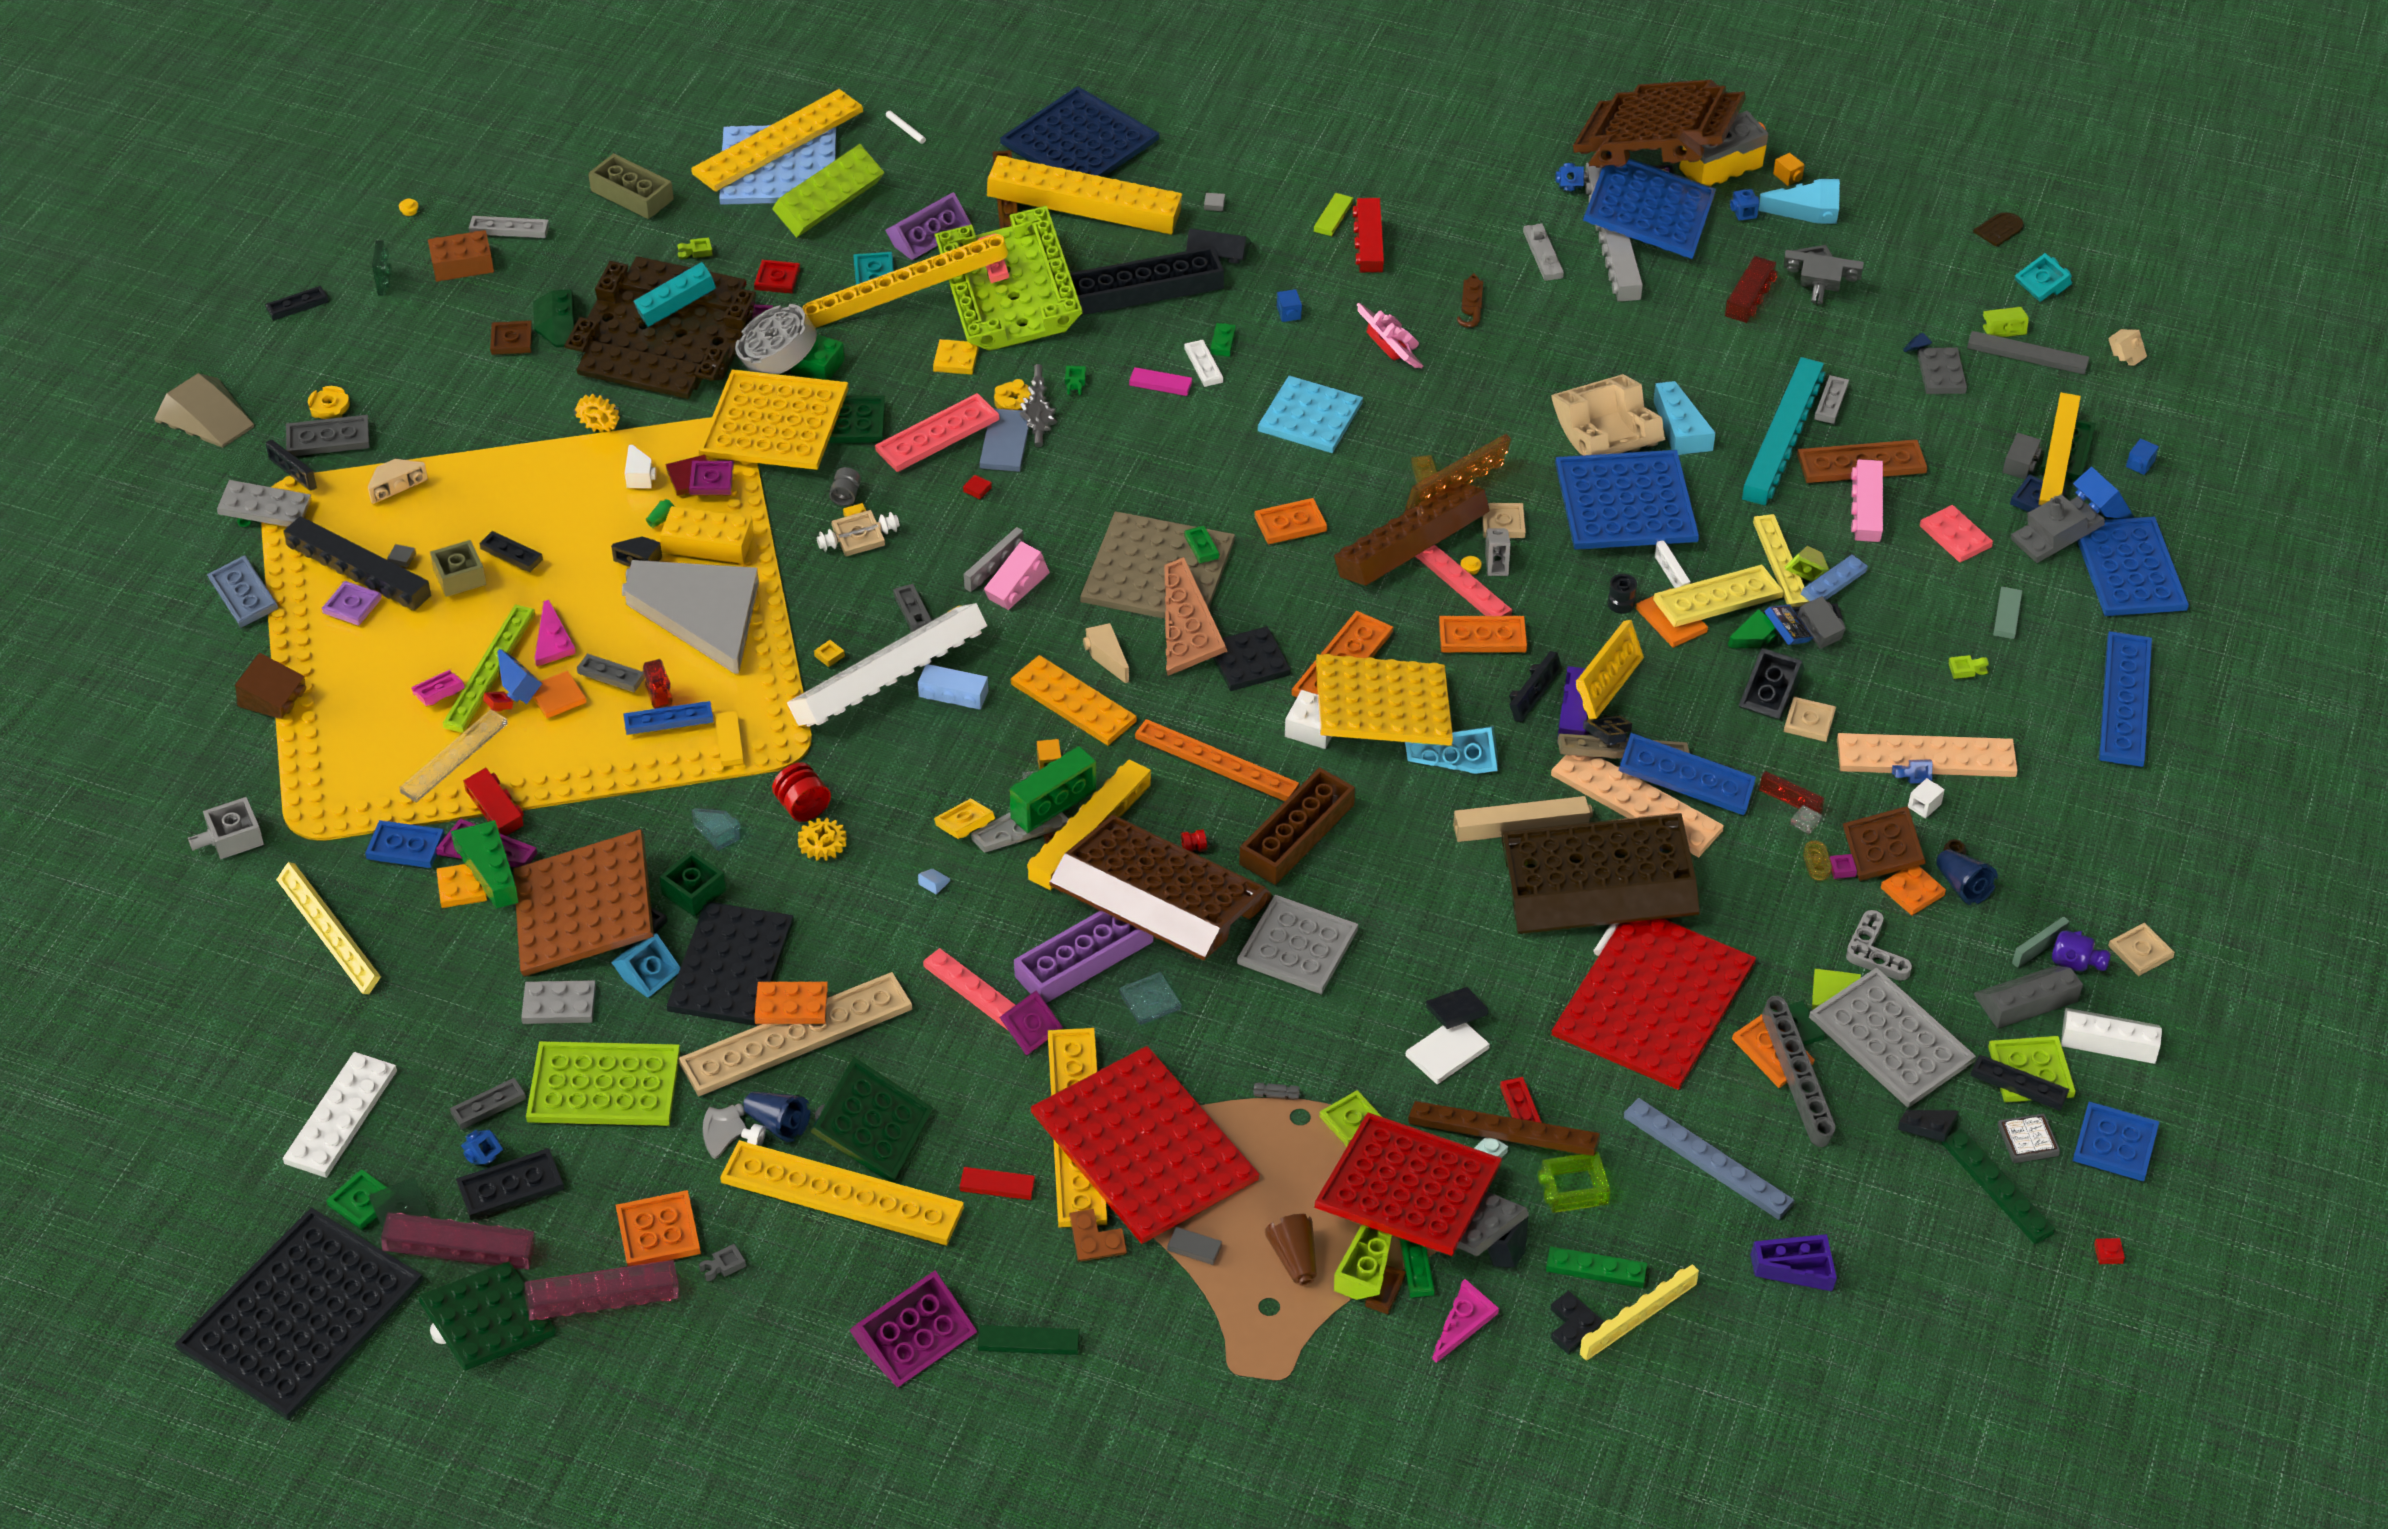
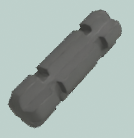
M1255 1083L1253 1094L1256 1097L1267 1095L1268 1098L1285 1099L1289 1097V1099L1297 1100L1299 1099L1300 1088L1293 1085L1287 1087V1085L1268 1083V1085H1264V1083Z

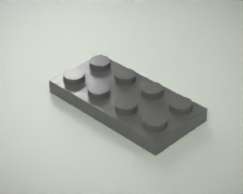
M368 415L286 424V450L293 456L370 448Z

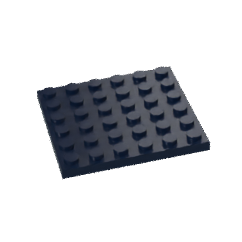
M1077 86L1000 137V143L1033 163L1105 177L1159 140V133Z

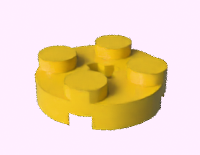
M1016 379L1013 382L997 386L994 395L996 408L1023 411L1020 403H1024L1023 398L1029 399L1031 395L1028 385L1024 384L1023 380Z
M326 386L322 387L323 391L317 393L316 390L311 393L308 398V405L314 418H342V414L350 406L348 394H345V391L340 387Z

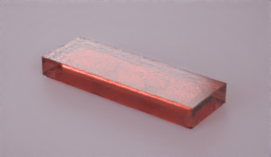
M1767 771L1763 773L1759 791L1813 816L1819 817L1821 815L1825 798Z

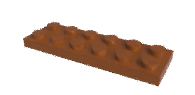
M1918 440L1798 449L1797 453L1806 483L1851 479L1852 468H1856L1858 460L1883 461V477L1923 474L1927 471V465Z

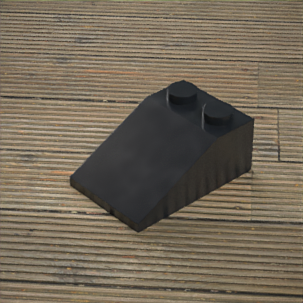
M1762 648L1739 707L1780 720L1795 694L1804 673L1803 661Z

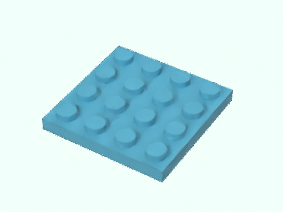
M1288 376L1258 424V431L1333 453L1361 407L1363 397Z

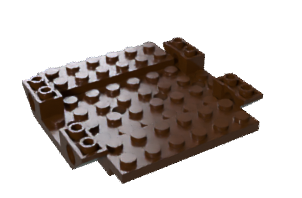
M1712 80L1638 84L1633 92L1616 93L1612 100L1598 102L1573 145L1574 153L1588 154L1596 151L1588 164L1597 168H1602L1606 165L1623 166L1630 158L1629 150L1639 151L1647 148L1649 150L1661 148L1663 162L1678 163L1687 160L1688 162H1697L1701 160L1705 152L1702 145L1718 146L1723 144L1746 99L1745 91L1726 92V86H1719ZM1679 146H1684L1686 150L1680 149Z

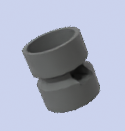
M844 467L838 469L829 491L831 501L839 506L846 507L852 505L861 483L860 474L852 468Z

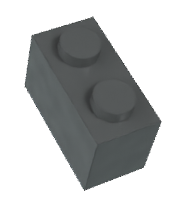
M2017 433L2006 456L2003 473L2026 479L2029 472L2033 473L2037 463L2035 459L2039 460L2042 453V448H2039L2041 439Z
M1823 596L1800 607L1798 617L1813 636V640L1820 649L1842 639L1846 629L1844 622L1836 616L1832 605L1826 602Z

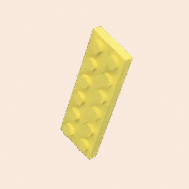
M1758 565L1655 593L1653 600L1671 624L1677 627L1782 598L1784 591L1764 566Z

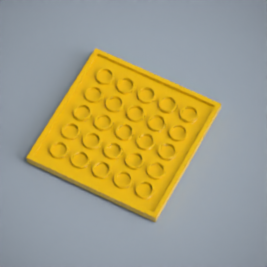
M731 370L698 450L699 456L705 455L709 458L818 470L848 392V382Z
M1317 654L1316 675L1320 735L1452 746L1453 736L1445 665L1418 663L1416 661H1397L1394 659L1381 660L1371 657L1356 658L1353 656Z

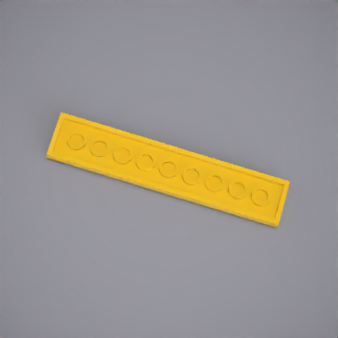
M838 89L692 167V174L716 192L863 112V106Z
M1094 1028L1048 1030L1052 1096L1096 1073L1097 1061ZM1054 1140L1058 1228L1071 1227L1069 1217L1071 1212L1094 1209L1097 1226L1107 1225L1106 1201Z
M740 1140L720 1177L723 1184L946 1246L964 1209V1202Z

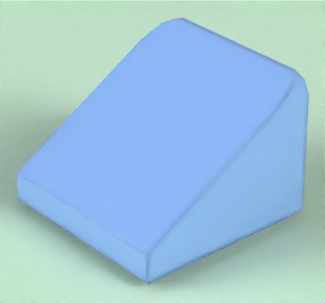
M934 869L918 874L919 885L934 894L940 892L950 882V878Z

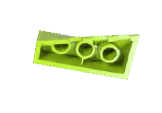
M1361 1225L1335 1272L1334 1291L1355 1300L1380 1295L1392 1235Z

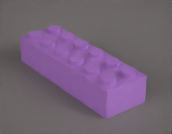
M1099 911L1014 959L1015 978L1030 994L1037 990L1045 1003L1151 944L1153 942V935L1118 920L1103 911Z

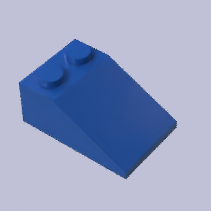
M2092 466L2073 483L2077 489L2075 494L2082 501L2086 499L2090 502L2089 507L2096 514L2101 512L2105 517L2134 518L2120 492Z

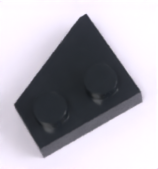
M1906 1110L1899 1121L1898 1130L1944 1142L1958 1120L1959 1111Z

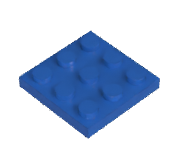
M2088 1102L2072 1161L2144 1182L2159 1121Z

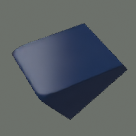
M1922 332L1916 335L1903 348V351L1909 352L1918 350V348H1925L1932 344V341Z

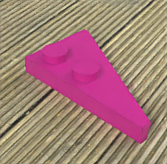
M549 600L543 603L535 653L536 666L576 654L575 647Z
M1466 1279L1461 1283L1460 1291L1454 1300L1452 1310L1449 1312L1440 1340L1436 1344L1432 1357L1436 1363L1494 1318L1499 1312V1308Z

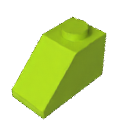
M1806 546L1785 566V570L1811 582L1829 571L1822 552Z

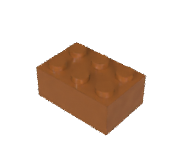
M486 230L428 239L436 282L494 272Z

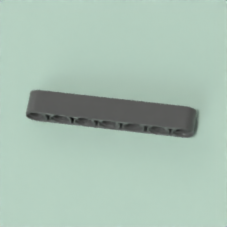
M1772 996L1767 1000L1763 1010V1021L1809 1139L1815 1146L1825 1147L1830 1143L1834 1134L1835 1123L1787 1002L1780 996Z

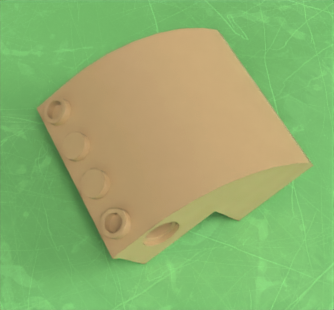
M1624 374L1551 395L1556 414L1566 436L1574 448L1582 455L1634 452L1640 450V447L1646 445L1655 446L1658 445V442L1665 440L1662 417L1644 407L1642 384Z

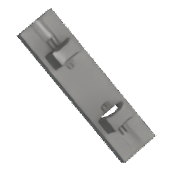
M1543 224L1524 226L1523 233L1544 281L1563 278L1564 272Z

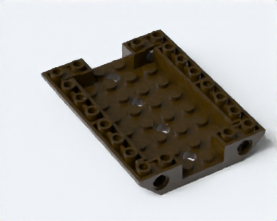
M1682 813L1500 832L1505 864L1509 871L1512 904L1518 934L1700 914L1696 877ZM1662 850H1670L1671 852H1670V853H1662L1661 851H1662ZM1617 855H1625L1626 857H1625V858H1617L1616 856H1617ZM1575 859H1578V860H1580L1581 862H1580V863H1572L1571 861H1572V860H1575ZM1529 864H1533L1536 867L1527 868L1526 866Z

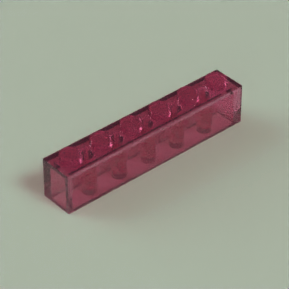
M388 1212L381 1235L382 1251L490 1265H499L510 1261L514 1268L528 1270L535 1247L534 1231L504 1228L499 1225H481L475 1222H458L452 1219L442 1220L428 1216L419 1217L404 1213Z
M669 1260L526 1281L525 1300L529 1321L536 1319L544 1320L556 1316H570L576 1313L596 1312L597 1310L610 1308L618 1309L623 1306L644 1305L650 1302L677 1299L679 1283L674 1261Z

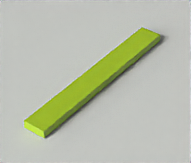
M514 605L465 685V688L443 721V728L464 733L483 702L484 693L489 692L500 674L497 651L502 649L509 655L512 654L535 616V609Z

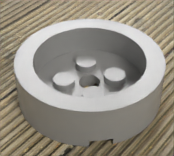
M789 304L788 307L782 308L779 305L758 315L742 330L743 336L741 340L736 341L735 350L748 371L779 375L794 367L810 352L816 341L817 331L800 306Z

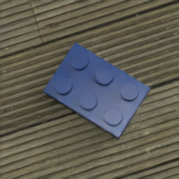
M379 820L365 852L366 859L432 868L437 856L436 848L445 836L444 829Z

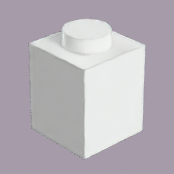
M1926 778L1911 792L1908 808L1926 819L1942 804L1945 789Z

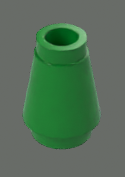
M668 499L661 500L645 519L648 525L655 528L665 522L671 506L675 507L674 504Z

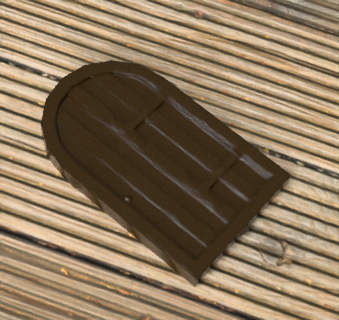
M1999 213L1975 228L1973 233L1998 247L2022 230L2023 221L2018 215L2013 213Z

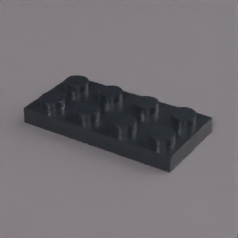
M549 1148L456 1178L471 1221L564 1190L563 1182Z

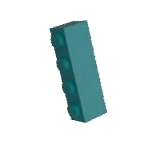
M703 262L634 300L639 315L649 327L716 289L712 275Z

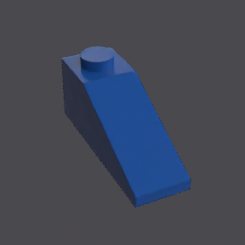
M499 649L497 653L502 686L508 691L507 696L515 702L521 700L527 704L542 685V682L517 659Z

